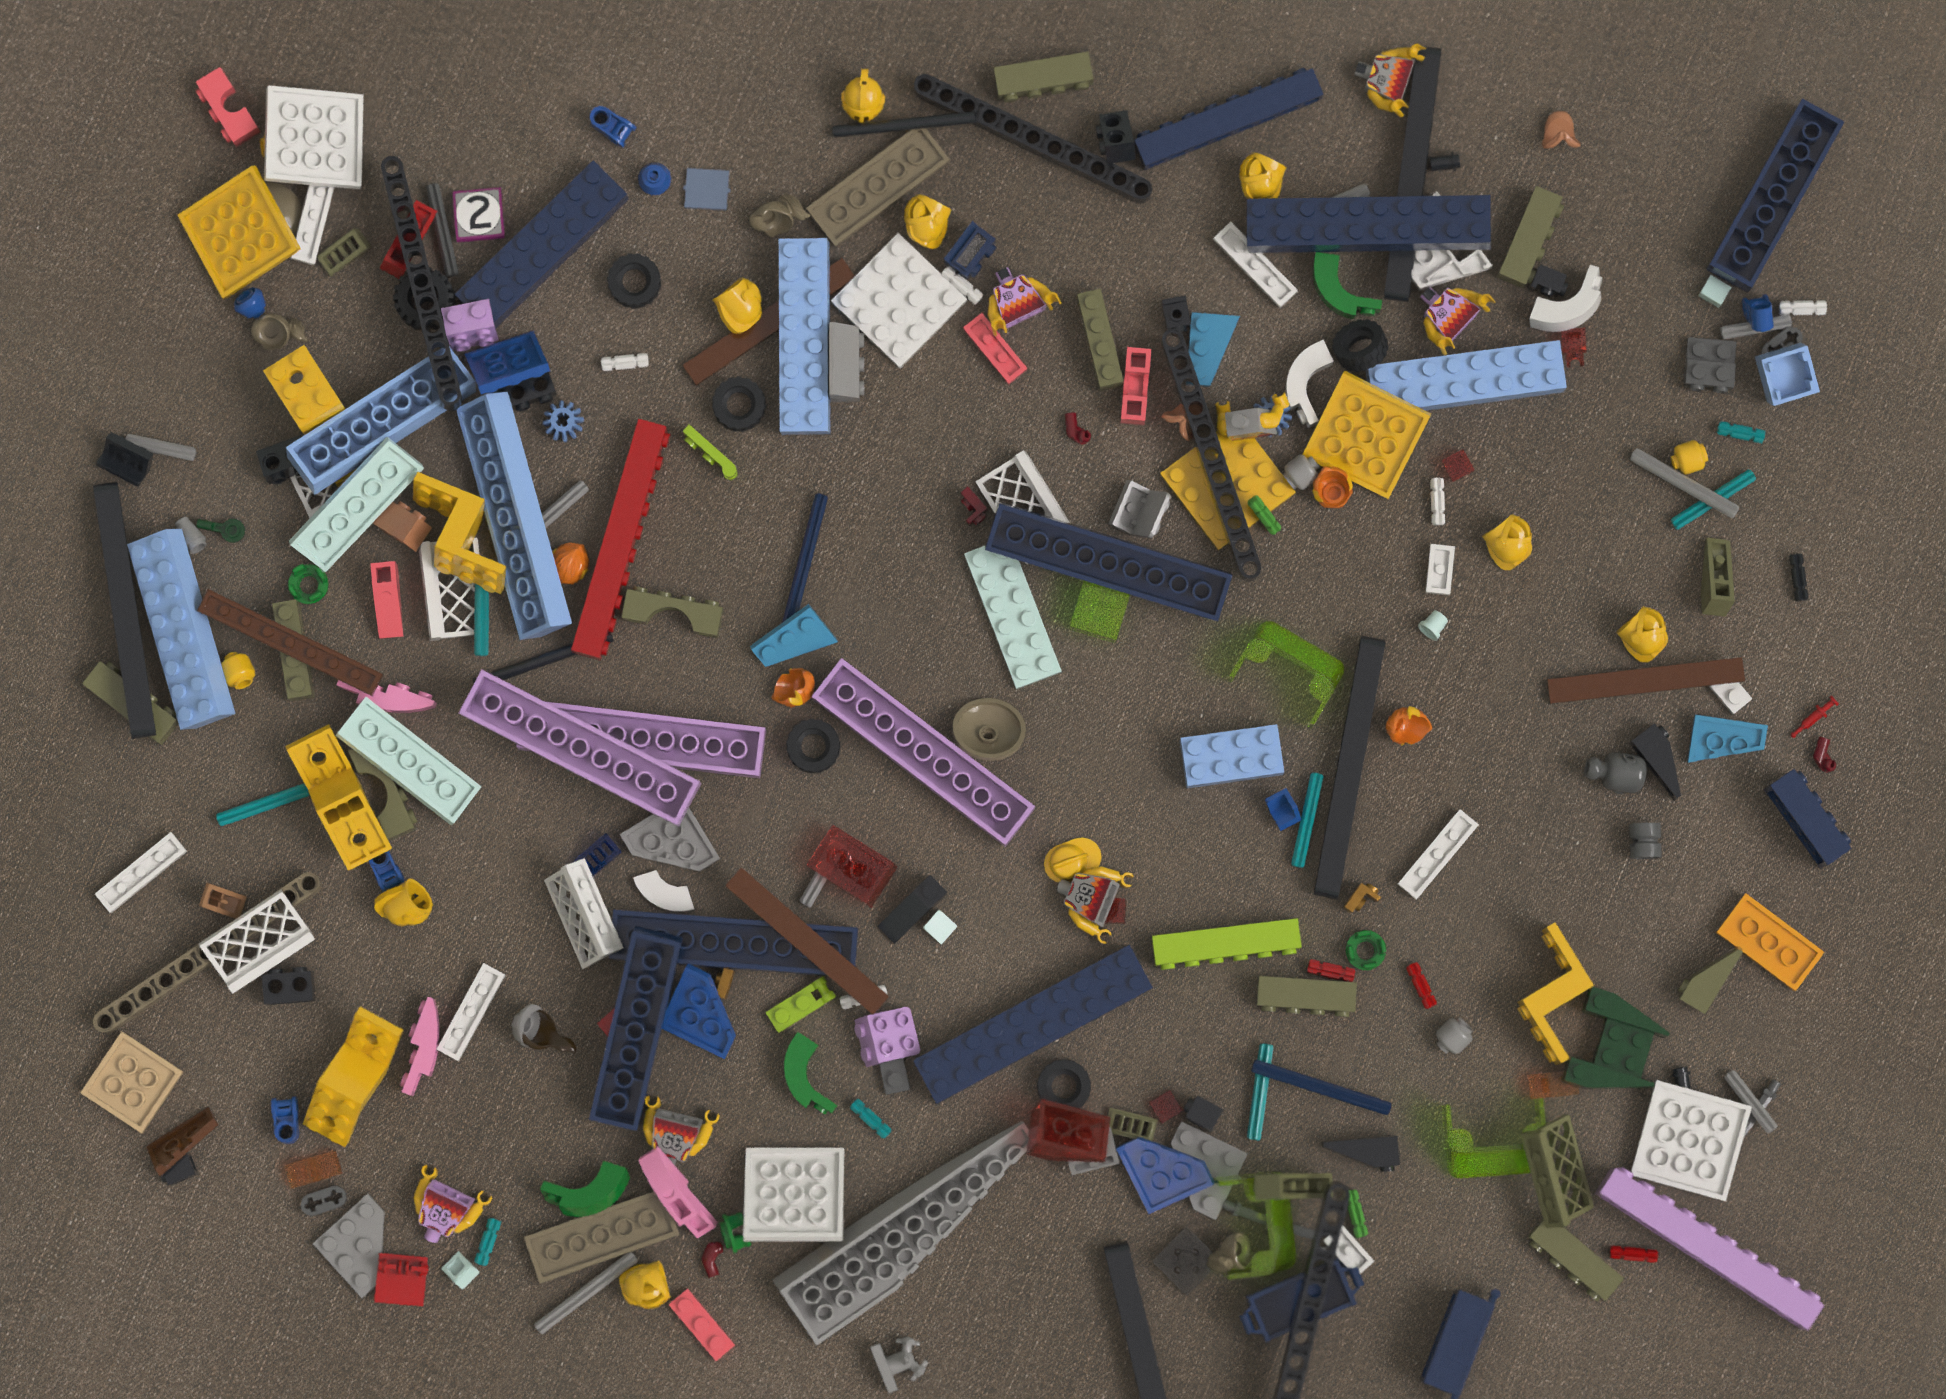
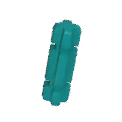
M1724 421L1718 424L1717 434L1730 435L1732 438L1747 441L1752 439L1756 443L1764 441L1765 431L1756 428L1752 430V427L1734 423L1730 425L1729 422Z
M856 1099L851 1104L850 1109L855 1114L858 1113L859 1117L873 1130L875 1129L881 1138L884 1139L891 1133V1128L886 1123L883 1124L882 1120L870 1108H866L860 1099Z
M488 1219L486 1224L487 1230H484L478 1248L480 1251L476 1254L474 1260L476 1264L482 1266L488 1264L490 1258L488 1255L492 1252L497 1237L496 1231H499L501 1225L500 1220Z

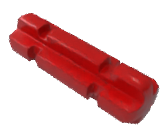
M1313 959L1308 963L1307 972L1309 974L1317 975V973H1320V976L1336 980L1343 978L1345 982H1353L1355 969L1346 967L1342 969L1340 965L1327 962L1320 964V961Z
M1414 962L1408 965L1406 970L1409 976L1413 978L1412 983L1419 997L1423 999L1424 1008L1429 1009L1435 1006L1437 1001L1434 995L1430 993L1432 991L1424 974L1420 972L1422 970L1419 963Z
M1611 1246L1609 1256L1611 1259L1623 1258V1260L1641 1262L1646 1260V1262L1656 1263L1658 1260V1250Z

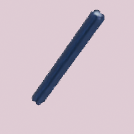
M816 493L782 622L798 612L828 500L824 494Z
M1254 1060L1251 1066V1072L1374 1112L1388 1115L1391 1110L1392 1104L1388 1101L1260 1060Z

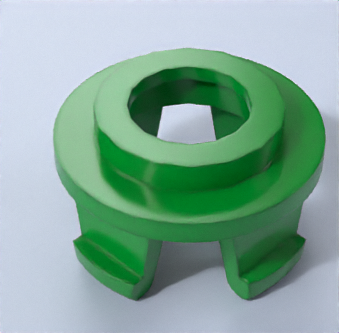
M311 564L296 566L292 570L288 581L290 594L294 599L303 604L319 602L324 598L329 587L325 572L318 566ZM307 576L314 577L318 582L317 590L311 594L304 593L300 587L302 579Z
M1370 930L1356 932L1349 938L1346 944L1348 961L1360 970L1375 969L1383 962L1386 955L1385 941L1380 935ZM1369 942L1373 945L1374 954L1370 959H1361L1357 955V946L1360 943Z
M736 1213V1215L730 1216L723 1214L722 1221L719 1222L726 1249L731 1248L733 1254L743 1247L751 1246V1241H744L743 1235L733 1236L732 1233L733 1229L744 1224L743 1213Z

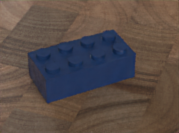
M1792 769L1763 790L1821 869L1851 850L1852 848L1849 845L1851 840L1844 831L1840 832L1835 826L1837 821L1829 811H1824L1820 805L1822 803L1821 798L1815 791L1811 792L1806 785L1808 781L1803 773Z

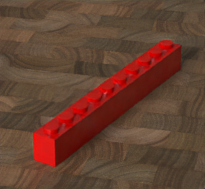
M642 419L637 421L571 651L577 655L601 661L602 655L607 656L610 642L606 641L609 632H614L617 619L613 618L615 610H620L624 596L620 595L622 586H627L630 572H627L629 562L634 563L637 549H634L636 539H641L644 526L640 525L643 516L647 517L650 508V503L647 502L649 493L654 494L657 480L654 479L656 470L660 471L664 457L660 456L663 447L667 448L670 434L667 433V427Z

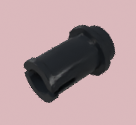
M1451 152V155L1430 157L1431 171L1448 169L1456 171V168H1460L1459 153L1454 154V152Z
M1687 1066L1674 1068L1671 1077H1674L1675 1084L1691 1089L1689 1079L1691 1071H1688Z

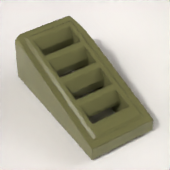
M353 228L319 254L317 259L329 276H333L366 253L372 246L358 228ZM354 238L360 247L357 248L351 239ZM345 243L353 252L352 254H349L343 246ZM338 249L345 259L341 260L335 250ZM328 255H331L337 263L335 267L327 258Z
M1110 1108L1105 1128L1111 1127L1112 1134L1132 1139L1142 1137L1152 1141L1158 1119ZM1117 1114L1120 1115L1117 1129H1114L1112 1127L1115 1115ZM1125 1117H1129L1127 1131H1122ZM1135 1119L1139 1120L1136 1134L1131 1133ZM1144 1122L1149 1123L1146 1136L1141 1135Z

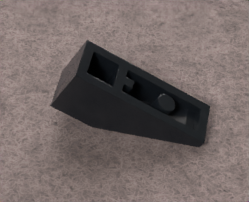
M1654 723L1629 744L1645 760L1647 767L1673 800H1676L1681 796L1671 745L1667 739L1669 734L1661 725L1657 726Z
M930 874L877 927L895 944L947 895V891Z
M1397 1136L1322 1143L1325 1149L1373 1168L1380 1167V1172L1395 1171L1394 1166L1400 1165Z

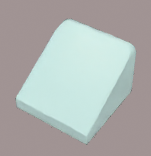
M1710 275L1698 296L1719 308L1731 287Z
M938 910L923 929L942 945L957 928V925L942 911Z
M459 1251L441 1268L461 1289H464L479 1274L477 1268Z

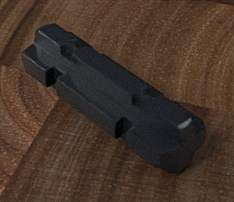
M1799 553L1792 554L1789 560L1790 565L1793 567L1791 575L1793 588L1796 590L1794 597L1796 601H1805L1809 596L1808 589H1805L1807 581L1805 567H1802L1804 563L1803 555Z

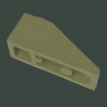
M1706 538L1701 585L1702 614L1726 617L1735 602L1730 540Z
M1737 946L1691 975L1689 980L1684 979L1678 989L1681 993L1679 995L1680 1000L1706 1014L1743 953V949Z

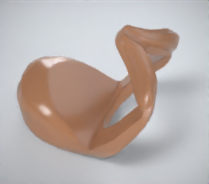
M1564 111L1550 114L1545 124L1542 147L1545 149L1553 148L1561 140H1564L1570 147H1580V142L1574 136V125L1570 115Z
M1181 404L1173 411H1166L1161 415L1169 423L1178 422L1182 437L1186 441L1192 440ZM1192 404L1189 407V411L1193 415H1199L1202 412V408L1198 404Z

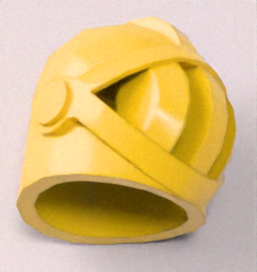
M861 69V77H856L848 83L841 95L842 107L853 120H857L859 123L871 121L882 111L885 95L882 93L878 82L868 77V69Z
M1251 153L1242 162L1239 177L1244 195L1248 199L1278 198L1281 191L1282 178L1287 167L1262 154Z
M917 194L907 203L904 210V221L909 237L923 247L930 249L939 247L946 234L948 217L952 209L925 195Z
M743 277L739 278L722 294L712 300L717 306L723 323L735 334H741L748 330L760 319L762 314V296L758 286Z
M1510 515L1499 526L1482 535L1492 559L1503 570L1515 568L1531 555L1532 533L1528 523L1519 516Z
M1643 606L1634 617L1616 632L1628 652L1635 659L1644 663L1653 660L1668 643L1666 622L1658 611L1650 607Z
M407 879L399 886L384 891L374 901V909L381 917H385L392 924L401 927L407 925L415 926V924L424 922L431 914L433 906L432 899L427 890L414 879Z
M659 1260L650 1264H640L631 1267L619 1277L622 1294L630 1305H636L644 1309L658 1308L671 1298L664 1267Z

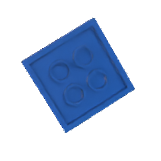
M534 331L465 353L467 363L481 394L493 393L499 388L517 385L523 380L532 377L537 378L550 371Z

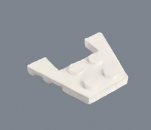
M1436 191L1432 196H1440V194ZM1450 250L1416 251L1412 281L1419 290L1489 270L1492 268V264L1481 250H1476L1460 262L1457 261Z

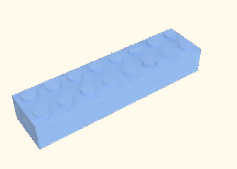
M827 238L779 239L780 433L782 435L830 434L829 241Z
M1560 340L1377 364L1375 367L1366 370L1367 382L1425 411L1562 393L1567 388Z
M441 348L433 354L436 356H441L445 353L446 350L444 348ZM450 348L462 400L476 392L475 380ZM429 356L286 447L287 458L314 495L358 468L386 437L397 443L447 411L440 403ZM442 370L438 376L442 379H447L451 376V372ZM448 393L444 399L447 402H453L457 399V395Z
M164 529L127 544L180 730L197 729L234 715L235 710L208 617L197 611L202 601V596L182 529Z

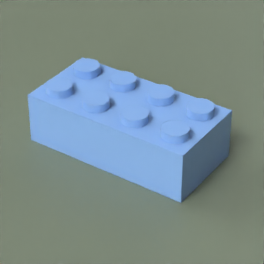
M1277 724L1180 738L1186 788L1284 774Z

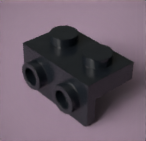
M110 432L106 437L103 453L97 460L96 466L135 486H139L150 472L153 453L126 440L122 436Z

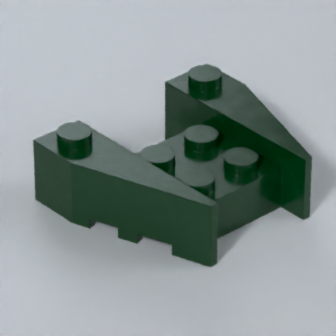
M1595 987L1589 988L1582 1013L1605 1019L1592 1063L1570 1057L1567 1059L1561 1082L1581 1089H1643L1654 1087L1655 1083L1641 1079L1653 1036L1666 1038L1670 1032L1617 994Z

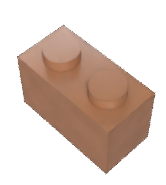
M399 501L398 504L392 502L373 524L384 533L416 552L432 527L424 522L427 518L418 511L414 510L411 513V508L403 502Z

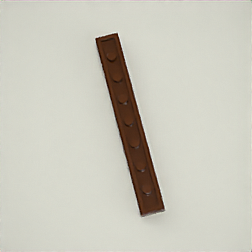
M843 258L829 266L830 296L846 286L855 277ZM779 300L762 311L760 319L748 330L741 334L729 333L683 364L684 369L696 386L779 331Z
M209 589L197 609L198 612L372 697L383 677L382 673Z
M1739 657L1547 679L1550 704L1741 683L1745 682L1743 659Z
M742 867L725 885L872 1015L889 998L884 991Z

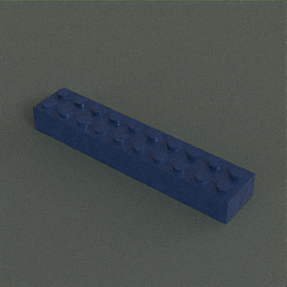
M1490 195L1247 199L1248 253L1491 250Z
M1002 502L998 503L985 545L986 551L1215 621L1219 620L1233 576L1232 573Z
M613 910L612 923L623 949L610 954V960L626 961L632 932L635 926L683 937L677 965L687 966L689 963L697 967L828 976L766 921ZM807 924L856 967L858 928Z
M1128 945L913 1061L937 1105L1152 990L1153 987L1131 946Z

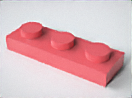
M983 313L963 327V330L1008 385L1027 371V367L997 330V336L993 335L991 323Z
M686 1289L669 1304L715 1361L735 1346L689 1289Z

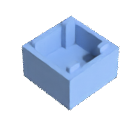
M1798 343L1755 357L1767 403L1776 406L1820 392L1807 345Z

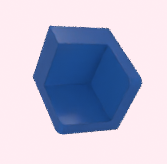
M1287 788L1265 799L1269 813L1280 831L1302 820L1298 807Z

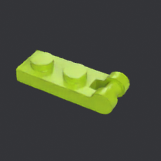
M688 425L683 430V434L686 436L684 441L694 450L698 447L704 452L702 457L713 466L716 463L722 468L725 479L734 480L737 477L736 466L691 425Z
M824 976L766 1012L778 1033L837 997L827 987V981ZM818 989L822 997L815 1000L812 992Z

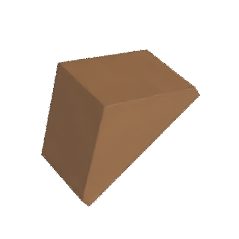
M206 883L199 906L236 919L241 916L247 897Z

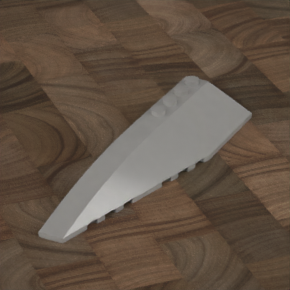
M1023 1121L982 1142L918 1180L843 1231V1241L826 1242L772 1280L816 1345L898 1290L909 1273L913 1274L919 1267L918 1264L927 1254L930 1255L936 1249V1244L942 1238H946L973 1209L972 1206L979 1198L982 1199L988 1193L989 1187L1005 1175L1004 1171L1011 1164H1015L1036 1140Z

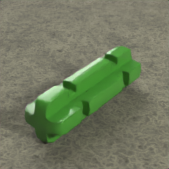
M1255 495L1248 500V505L1270 534L1275 535L1281 530V525L1275 520V517L1267 506L1264 505L1261 498Z
M1355 1189L1349 1190L1350 1198L1347 1207L1351 1223L1355 1227L1353 1228L1356 1238L1367 1236L1368 1230L1366 1225L1364 1226L1365 1219L1361 1203H1358V1191Z

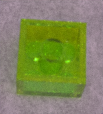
M1083 581L1069 630L1116 644L1130 594Z

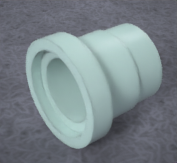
M1434 610L1425 621H1421L1418 624V628L1426 637L1437 641L1440 637L1439 633L1448 623V620L1442 613Z

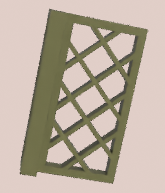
M1562 1115L1534 1131L1522 1133V1142L1546 1228L1566 1227L1570 1224V1220L1594 1208L1570 1115ZM1562 1123L1565 1130L1563 1136L1558 1134ZM1546 1132L1550 1134L1549 1142L1547 1139ZM1556 1140L1561 1142L1559 1152L1554 1150ZM1567 1147L1570 1149V1159L1565 1157ZM1552 1155L1557 1158L1555 1165ZM1563 1163L1567 1165L1565 1176L1560 1173ZM1573 1171H1576V1183L1571 1180ZM1559 1179L1563 1181L1562 1187H1560ZM1569 1186L1574 1189L1571 1199L1567 1197ZM1580 1194L1583 1197V1206L1577 1204ZM1565 1202L1569 1204L1568 1211L1566 1209Z

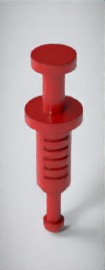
M1831 695L1829 697L1831 700L1822 707L1817 704L1815 706L1817 709L1801 722V726L1791 733V737L1795 738L1803 729H1809L1823 716L1824 718L1828 717L1825 712L1834 704L1836 706L1839 705L1835 698Z

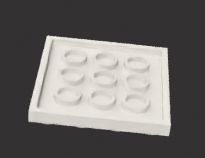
M268 85L266 88L264 181L360 189L362 187L363 94Z
M899 233L831 300V303L855 326H859V330L899 369L967 302V298L949 281L943 278L941 273Z
M1656 1080L1631 1173L1633 1176L1726 1201L1752 1106Z
M746 1148L744 1241H843L844 1148Z

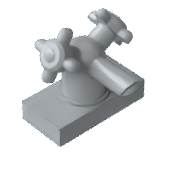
M910 1337L897 1338L895 1343L903 1344L902 1351L890 1356L884 1355L880 1343L870 1347L888 1393L898 1390L894 1380L895 1374L910 1369L914 1373L910 1378L912 1381H915L916 1378L924 1374L928 1362L924 1360L919 1365L911 1353L912 1345L920 1346L919 1341H915Z

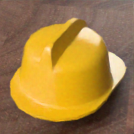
M1082 837L1067 841L1049 850L1044 860L1045 872L1055 882H1060L1062 879L1072 882L1076 873L1083 874L1088 869L1099 867L1102 858L1101 851L1098 845L1091 839Z

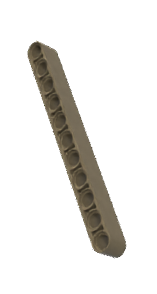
M306 872L279 890H282L284 894L289 891L294 892L295 900L291 904L296 909L320 892L322 882L317 875ZM312 877L315 879L316 885L312 890L307 891L304 888V881ZM280 898L272 904L277 913H283L285 904ZM256 914L251 917L254 921V926H263L264 915ZM270 917L266 928L281 918ZM235 928L231 931L235 940H242L244 929ZM252 930L248 932L246 941L250 940L251 938L259 934L261 931ZM215 941L209 946L213 948L214 953L221 954L223 942ZM199 944L100 1010L93 1018L95 1029L103 1033L114 1032L213 964L209 959L205 960L203 958V950ZM231 944L227 946L225 955H228L241 945ZM186 960H191L193 963V969L189 973L182 971V964ZM166 974H170L173 978V982L169 987H164L161 983L162 977ZM145 988L152 990V997L148 1001H144L141 998V992ZM129 1001L132 1005V1010L129 1014L123 1015L121 1005ZM109 1015L111 1025L103 1029L100 1025V1020L103 1016Z

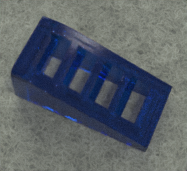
M605 833L573 862L585 858L589 870L594 877L623 852L609 835ZM603 843L612 851L610 855L602 848L601 845ZM596 849L605 858L602 862L594 853ZM589 855L597 863L595 868L586 859Z

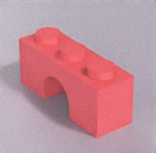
M221 67L196 81L199 87L196 90L198 96L203 103L208 101L212 109L208 110L215 123L220 121L224 129L221 130V133L228 143L233 141L237 147L261 132L246 107L237 112H228L224 109L225 100L236 91Z
M1127 347L1120 423L1145 425L1151 349Z

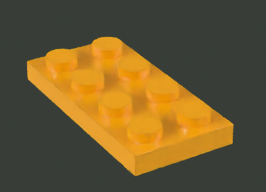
M1746 893L1716 931L1719 936L1735 948L1737 946L1741 947L1743 954L1794 992L1824 954L1823 950Z

